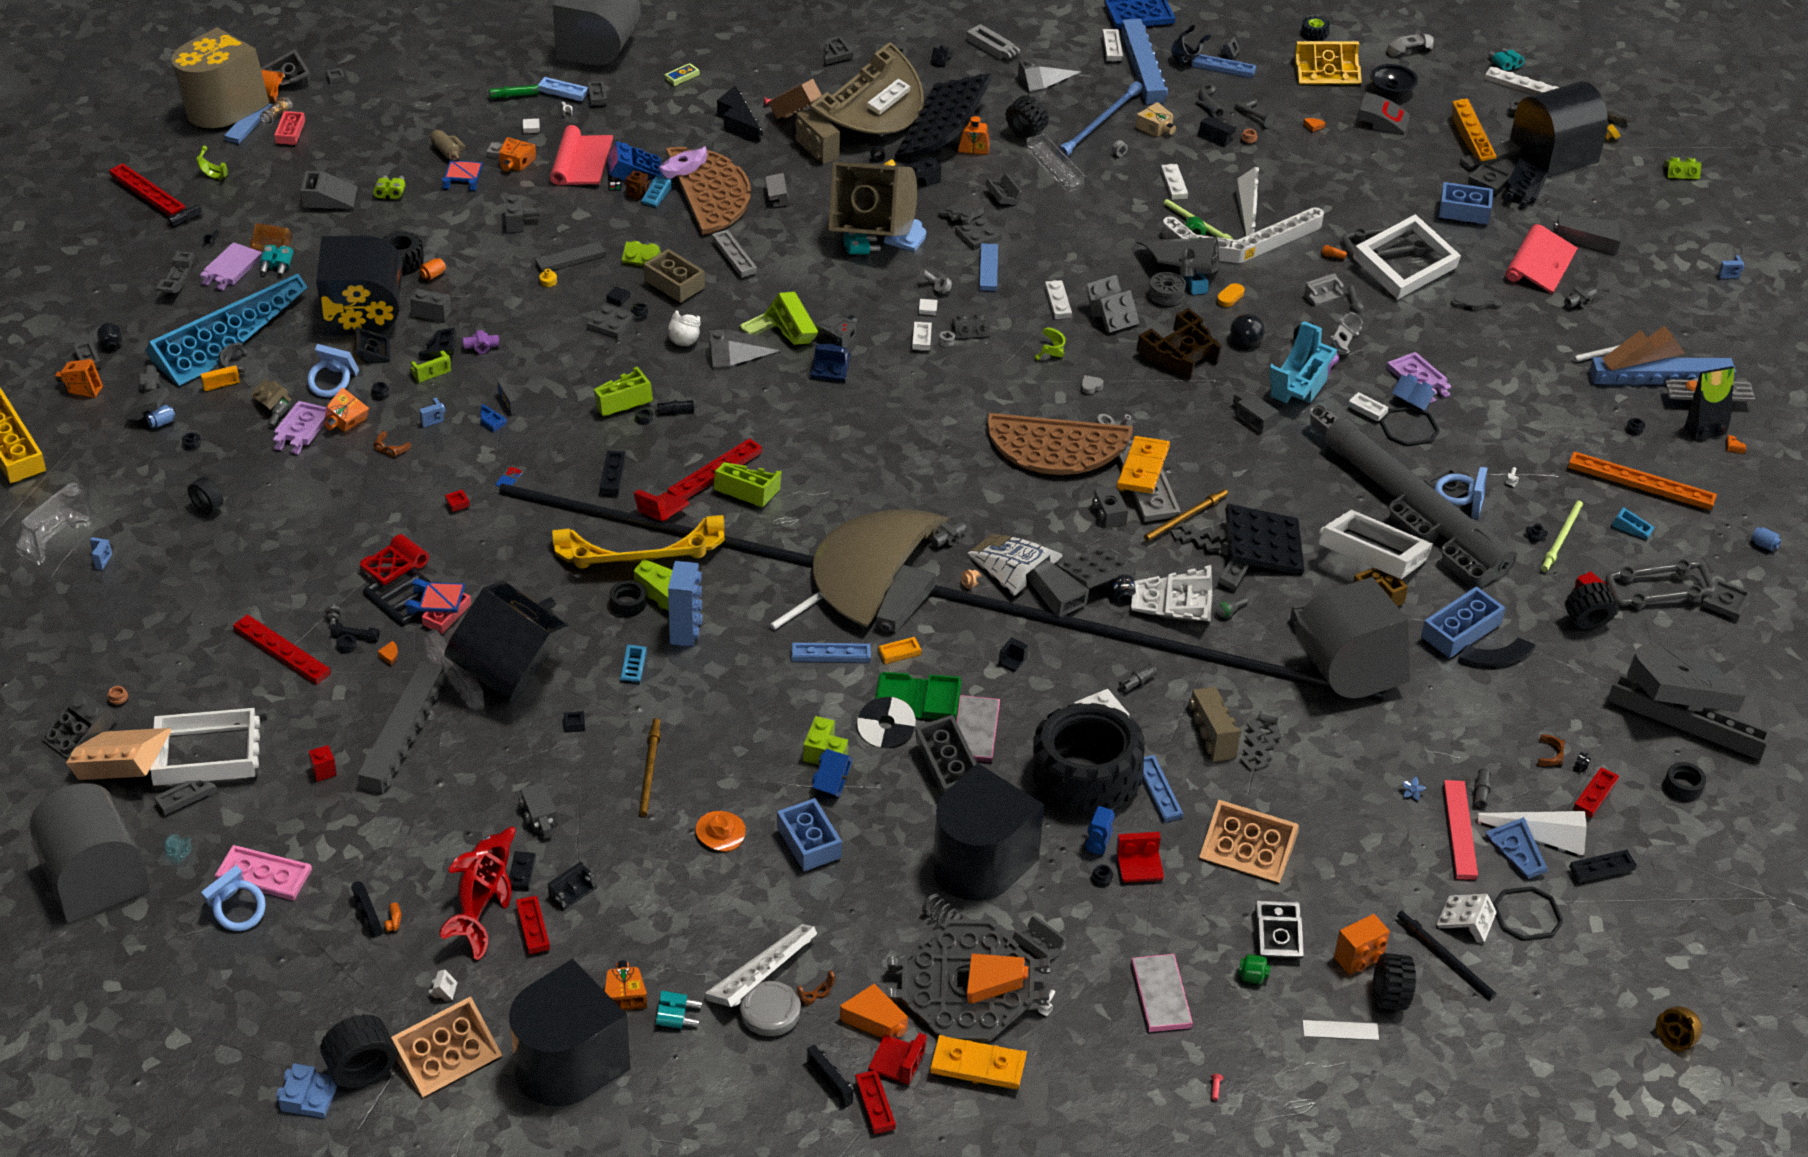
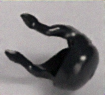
M1195 25L1190 26L1180 34L1172 45L1171 53L1174 59L1181 64L1193 61L1200 55L1203 43L1211 38V34L1205 35L1194 50L1184 41L1186 35L1194 31L1196 27Z

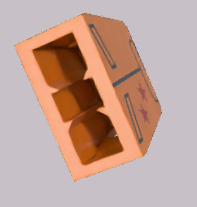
M509 137L506 138L499 151L500 165L502 170L506 172L510 169L522 171L536 159V147L534 144Z
M92 359L70 361L55 376L56 381L64 383L67 391L72 394L96 397L103 387Z

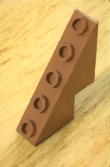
M1663 326L1648 338L1639 330L1602 358V360L1606 363L1608 369L1616 370L1682 355L1685 352L1669 330Z

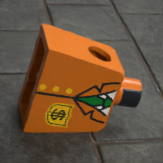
M971 117V122L962 131L958 152L989 154L988 126L986 123H980V117Z
M342 387L326 408L325 417L327 420L324 422V425L328 430H332L337 426L342 431H347L367 418L369 407Z
M618 961L616 969H609L607 971L605 992L622 1010L647 1008V993L639 968H629L627 961Z

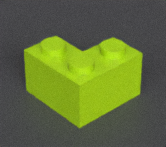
M815 716L803 744V761L820 765V756L822 753H825L826 748L848 755V739L835 736V720Z

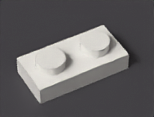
M914 322L913 350H930L932 323Z
M1359 392L1348 402V407L1376 421H1379L1388 413L1389 407Z

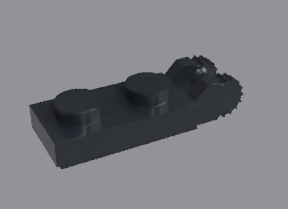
M355 881L351 884V890L361 915L366 914L367 916L363 918L368 930H373L375 937L383 933L366 888L362 882Z

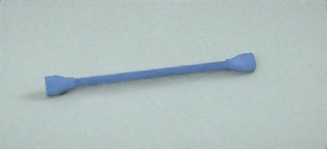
M1133 82L1119 100L1074 139L1057 148L1058 155L1062 158L1069 156L1077 143L1128 99L1139 95L1143 91L1141 83Z

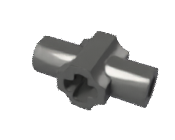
M1577 286L1570 292L1569 297L1564 299V304L1568 308L1576 305L1585 308L1591 303L1592 298L1597 296V291L1594 287L1583 290Z
M147 365L144 369V374H140L141 388L144 390V393L161 388L160 374L157 372L156 367Z
M961 521L953 526L946 522L941 524L937 533L930 538L932 545L936 548L945 543L951 547L955 546L961 539V535L967 532L966 525Z

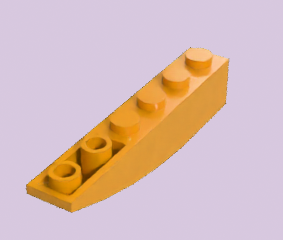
M1468 98L1452 101V118L1470 151L1480 161L1496 159L1497 156Z

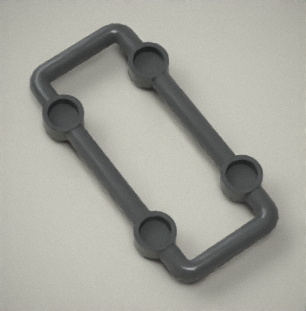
M1392 226L1369 230L1355 228L1353 232L1345 233L1342 236V241L1353 257L1355 247L1350 239L1361 243L1367 236L1377 235ZM1412 229L1402 235H1409ZM1417 240L1412 245L1382 250L1374 249L1373 251L1379 257L1413 252V254L1420 256L1426 249H1432V247L1423 241Z
M1678 559L1675 564L1639 569L1623 566L1620 568V571L1611 572L1606 576V582L1611 588L1618 605H1631L1635 610L1642 609L1646 603L1688 598L1690 602H1698L1702 596L1713 594L1716 589L1707 566L1701 561L1690 562L1687 559ZM1698 568L1707 588L1690 585L1684 591L1646 596L1643 593L1636 592L1631 595V598L1623 599L1620 596L1614 579H1620L1623 583H1630L1636 576L1674 571L1680 576H1685L1689 573L1690 569Z

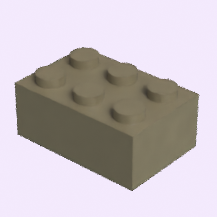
M812 108L796 113V141L822 164L839 159L840 131Z
M670 249L663 251L643 264L644 280L680 303L705 288V271Z

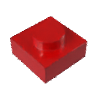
M463 490L445 495V501L452 512L470 506V501Z

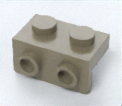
M264 379L255 387L254 392L251 394L252 397L270 410L281 397L289 402L291 400L287 395L289 392L274 380L269 382Z

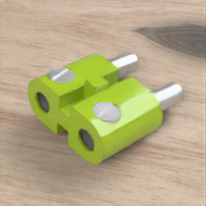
M383 175L376 182L373 190L374 196L386 198L388 195L390 199L400 198L406 185L404 177L392 178L391 181L386 175Z

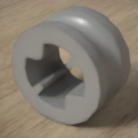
M1122 140L1116 141L1112 146V152L1118 157L1124 156L1128 151V145Z
M950 331L941 332L940 345L945 347L954 345L955 334Z

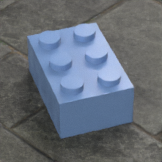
M1443 182L1439 217L1463 222L1488 224L1492 209L1493 189Z
M815 798L777 811V828L803 871L842 858V840Z

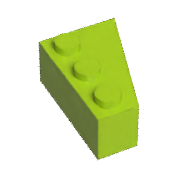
M796 292L778 293L763 315L765 318L772 320L773 325L779 327L782 330V334L794 345L809 344L818 334V330Z
M638 367L633 368V372L628 375L625 373L620 375V379L615 382L610 380L594 389L596 408L602 416L611 415L615 412L628 410L653 401L651 382Z
M724 462L715 470L714 490L736 497L739 500L750 502L756 506L764 507L780 490L782 471L769 473L764 472L763 468H758V471L747 469V466Z
M643 559L634 570V581L644 586L646 597L650 600L654 599L660 608H665L669 611L668 587L673 570Z

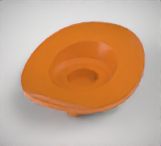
M712 811L703 815L698 820L695 829L698 839L704 845L720 852H729L738 848L743 842L746 833V827L742 819L726 811Z

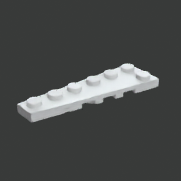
M802 924L705 992L707 1001L729 1007L738 1005L743 996L817 935L815 927Z

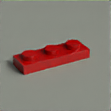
M1600 767L1575 802L1573 809L1585 811V815L1592 818L1618 782L1619 775Z
M537 895L516 899V906L528 953L533 954L550 950V943Z
M877 1070L856 1074L855 1081L873 1134L896 1130V1123Z

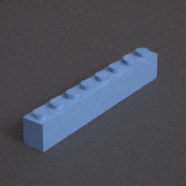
M1141 19L1123 20L1121 33L1137 80L1143 86L1142 94L1145 103H1164L1165 97L1168 95V89L1164 86V78L1161 77V69H1158V61L1155 60V52L1152 51V44L1149 42V35L1146 34V27Z
M1593 357L1589 371L1593 384L1666 385V380H1693L1699 378L1702 371L1734 367L1732 358H1665L1610 370L1602 360L1604 357Z

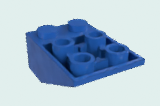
M618 141L615 142L608 154L610 176L625 181L626 177L634 170L647 174L648 180H653L656 176L663 177L662 172L658 169L661 166V158L655 154L644 152L642 149L634 148Z

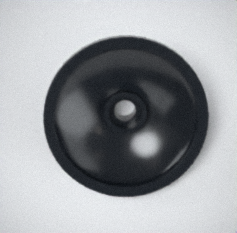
M1397 64L1377 66L1372 70L1370 76L1372 84L1378 90L1394 95L1408 93L1415 89L1418 83V77L1411 69Z

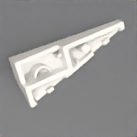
M1254 167L1237 178L1236 196L1245 236L1253 234L1255 231L1259 167Z
M1585 811L1478 813L1477 824L1481 825L1483 822L1495 826V828L1524 817L1537 844L1543 846L1549 844L1558 847V851L1565 852L1567 850L1576 853L1579 858L1584 857L1586 839Z

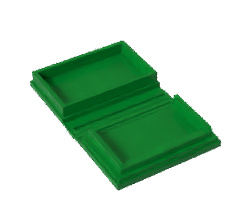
M882 672L879 674L875 699L880 697L898 698L911 707L915 719L938 720L953 715L956 720L962 680L961 677L929 674L928 679L913 678L908 673Z

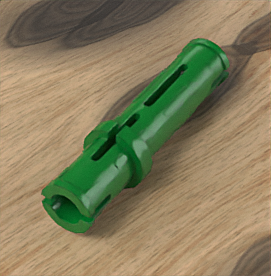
M538 85L489 88V93L496 92V94L489 95L490 99L538 95V90L532 91V89H538Z

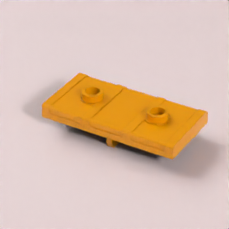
M1134 436L1121 475L1117 481L1118 490L1124 492L1125 489L1153 494L1170 447V442Z
M939 1035L930 1073L973 1081L974 1084L979 1082L1019 1090L1027 1051Z

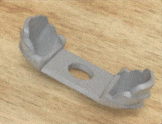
M1425 33L1396 37L1389 42L1387 53L1394 57L1401 52H1405L1406 47L1423 44L1426 48L1433 50L1434 37ZM1408 39H1413V40H1415L1416 42H1409V41H1407V40H1408Z
M1353 312L1345 314L1340 318L1339 326L1335 334L1331 335L1330 338L1331 347L1337 349V354L1339 355L1350 352L1347 348L1353 336H1358L1359 331L1362 329L1363 321ZM1339 333L1345 336L1346 341L1340 338Z

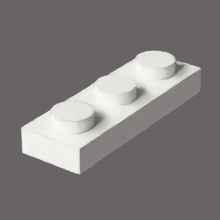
M1103 29L1102 35L1106 60L1112 62L1122 61L1123 54L1118 29Z
M897 79L867 103V107L880 115L910 91V86Z
M1161 165V173L1171 200L1188 199V192L1178 165Z
M1062 280L1046 281L1045 289L1054 319L1072 318V311Z

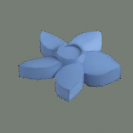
M1417 776L1413 778L1411 783L1407 781L1402 782L1404 787L1408 789L1405 791L1404 797L1413 795V798L1419 801V792H1423L1426 787L1418 785Z

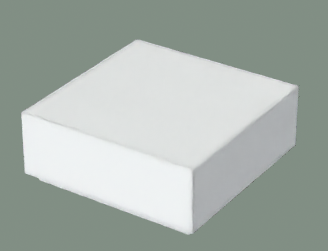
M523 119V133H540L539 119Z
M920 299L919 314L936 316L937 300Z

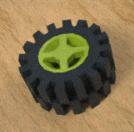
M1322 16L1305 17L1302 22L1301 34L1304 38L1307 37L1308 40H1324L1329 35L1330 23L1326 18L1322 19Z

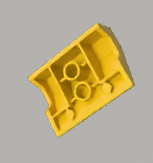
M1359 41L1296 42L1294 59L1298 84L1361 85V67L1358 62Z

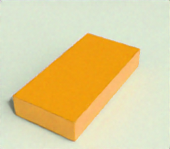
M236 365L200 374L204 391L240 383Z
M915 637L878 646V652L885 664L922 654V649Z

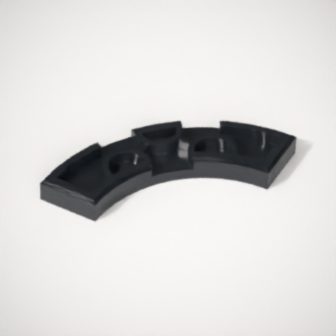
M1519 637L1510 645L1499 649L1485 650L1466 645L1458 658V662L1483 668V666H1494V668L1508 667L1512 663L1521 662L1535 650L1536 645Z

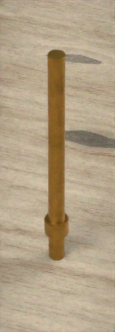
M1223 489L1216 494H1210L1204 501L1145 534L1144 539L1148 542L1206 507L1214 506L1220 499L1228 495V491Z
M658 718L653 719L652 729L648 735L650 742L639 815L642 817L647 816L657 744L661 737V732L659 731L661 720Z

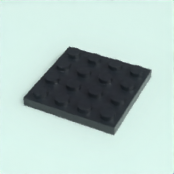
M1227 504L1225 512L1230 561L1298 575L1303 574L1305 569L1298 518Z

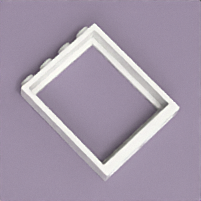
M1416 214L1358 244L1353 254V258L1397 300L1457 268L1461 257L1457 251ZM1412 229L1443 259L1404 280L1373 250Z
M1353 510L1322 527L1319 532L1320 545L1399 579L1404 578L1428 560L1433 545ZM1350 529L1404 553L1398 556L1346 534L1344 531Z
M254 708L154 717V729L170 728L171 732L150 768L153 786L178 784L195 780L212 781L255 777V768H259L258 756H256L259 755V743L256 741H260L259 729H257L260 728V717L255 715ZM248 729L247 759L167 766L170 736Z

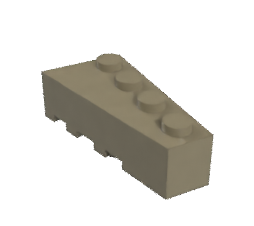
M1216 687L1194 689L1192 691V698H1189V707L1195 713V723L1200 726V735L1202 739H1205L1207 753L1211 755L1213 761L1235 759L1237 757L1241 730L1239 727H1234L1235 720L1233 717L1229 718V709L1227 706L1224 707V701Z

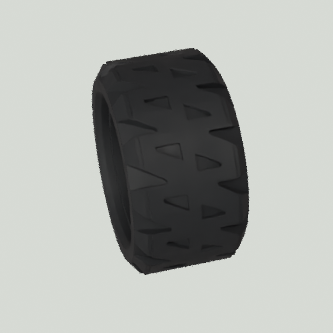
M1077 703L1067 705L1063 709L1058 708L1047 715V720L1040 722L1033 737V778L1036 786L1041 788V793L1051 802L1055 801L1059 803L1060 807L1069 810L1095 812L1098 806L1107 809L1118 807L1123 801H1129L1137 793L1138 787L1141 786L1144 770V735L1134 719L1129 718L1125 712L1117 708H1110L1105 704ZM1091 749L1108 753L1115 759L1099 765H1083L1068 761L1062 756L1075 750Z

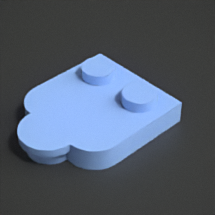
M914 219L907 235H886L884 243L915 252L926 238V230L922 227L921 221Z

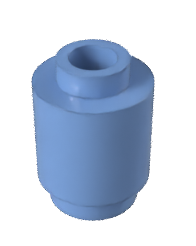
M163 405L158 410L146 414V420L151 428H158L173 422V417H175L173 408L167 405Z
M1757 527L1751 537V540L1756 545L1769 551L1777 550L1781 544L1780 534L1764 527Z

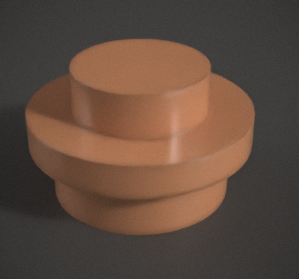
M1246 129L1241 135L1242 140L1246 143H1253L1258 137L1253 129Z
M114 686L109 689L107 699L111 704H122L128 699V693L122 686Z

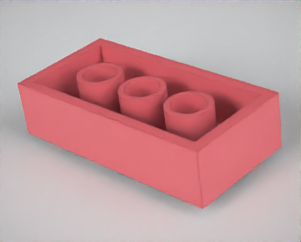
M284 111L275 133L276 143L297 144L305 123L304 113Z
M463 593L457 613L425 612L422 616V624L443 634L471 605V596Z

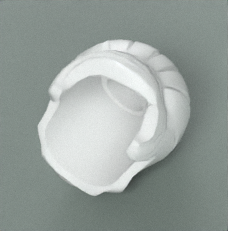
M676 310L668 325L670 340L679 346L694 344L698 340L700 333V317L688 314L681 316Z

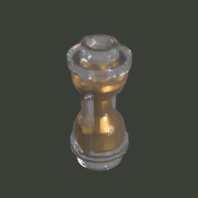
M288 97L279 98L272 108H267L260 112L261 121L267 125L273 124L278 115L283 114L284 111H291L293 107L292 101Z

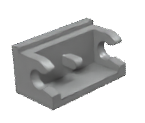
M784 174L767 176L766 183L769 200H780L773 203V207L790 206Z
M1335 273L1306 282L1304 296L1314 307L1343 297V292L1339 287H1344V285L1336 277Z

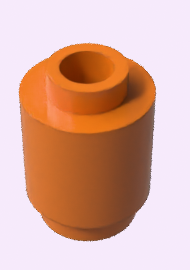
M434 258L420 266L419 274L423 279L430 281L443 274V271L446 270L445 263L440 258Z

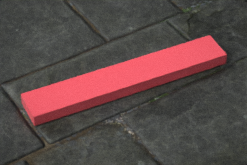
M1444 780L1443 787L1456 879L1477 880L1478 871L1465 781Z

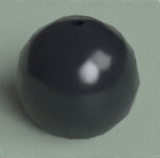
M1248 313L1236 317L1230 327L1232 340L1243 348H1252L1259 344L1265 332L1260 318Z

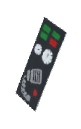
M608 172V191L622 190L621 179L610 176Z

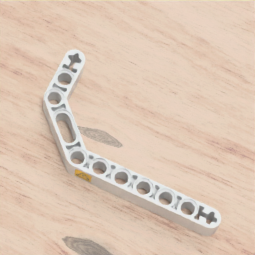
M1311 208L1239 240L1218 238L1219 261L1242 263L1319 230L1322 227L1324 211L1320 208ZM1166 217L1163 220L1162 236L1165 239L1212 238L1210 236L1196 235L1174 217Z

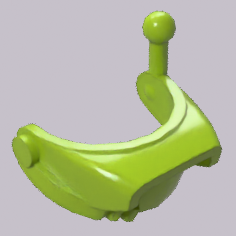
M202 146L200 155L196 158L200 170L213 179L221 180L223 177H226L228 174L226 164L222 162L220 166H217L205 160L202 156L207 147Z
M1044 328L1043 334L1052 341L1054 346L1043 345L1042 351L1035 355V360H1040L1044 353L1055 357H1063L1066 342L1065 336L1056 329Z

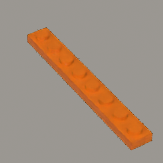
M1575 451L1568 465V468L1711 511L1717 497L1716 493Z

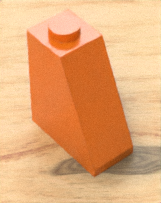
M972 953L967 989L968 1003L979 1002L1023 988V980H1028L1029 966H1025L1024 958Z
M875 984L840 1005V1020L880 1038H883L884 1035L894 1038L901 1037L907 1031L908 1016Z

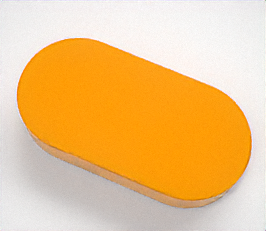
M1237 283L1230 284L1218 294V304L1223 307L1234 305L1244 296V287Z

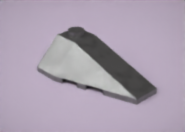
M296 49L261 67V70L282 72L284 74L282 83L279 86L297 82L310 74Z
M1026 58L1019 60L1018 77L1029 94L1045 91L1050 85L1056 86L1059 84V81L1070 80L1082 74L1078 65L1071 62Z
M727 329L709 331V349L713 370L734 368L736 364L741 362L747 364L751 362V359L758 357L764 359L781 353L779 339Z

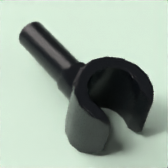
M215 230L213 234L204 235V244L206 245L207 242H210V246H214V239L219 230Z

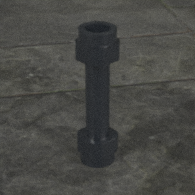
M333 623L331 635L340 637L350 634L366 637L368 641H378L380 630L369 627L368 630L344 627L342 623Z

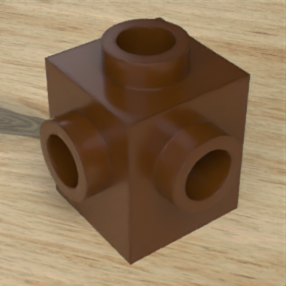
M633 170L625 179L626 195L641 200L650 187L648 175Z

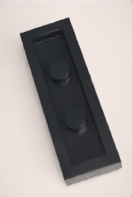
M607 450L600 493L619 494L626 452Z
M1628 850L1573 861L1570 863L1569 868L1578 883L1634 871L1637 865Z
M815 1044L807 1048L808 1064L845 1108L853 1104L854 1089L851 1083L843 1079L836 1066H832L824 1051H820Z

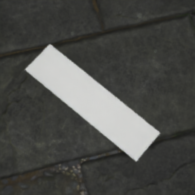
M1303 1020L1304 1036L1379 1040L1378 1025L1376 1023Z

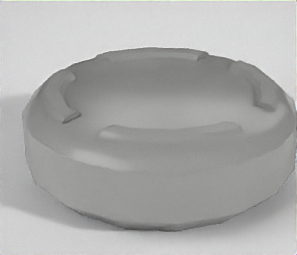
M761 982L741 998L740 1015L742 1021L750 1031L759 1035L777 1036L785 1034L794 1028L800 1019L801 1002L798 994L790 986L781 982Z

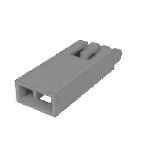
M981 24L967 31L966 40L998 59L1003 57L1010 59L1020 53V49L1014 43Z

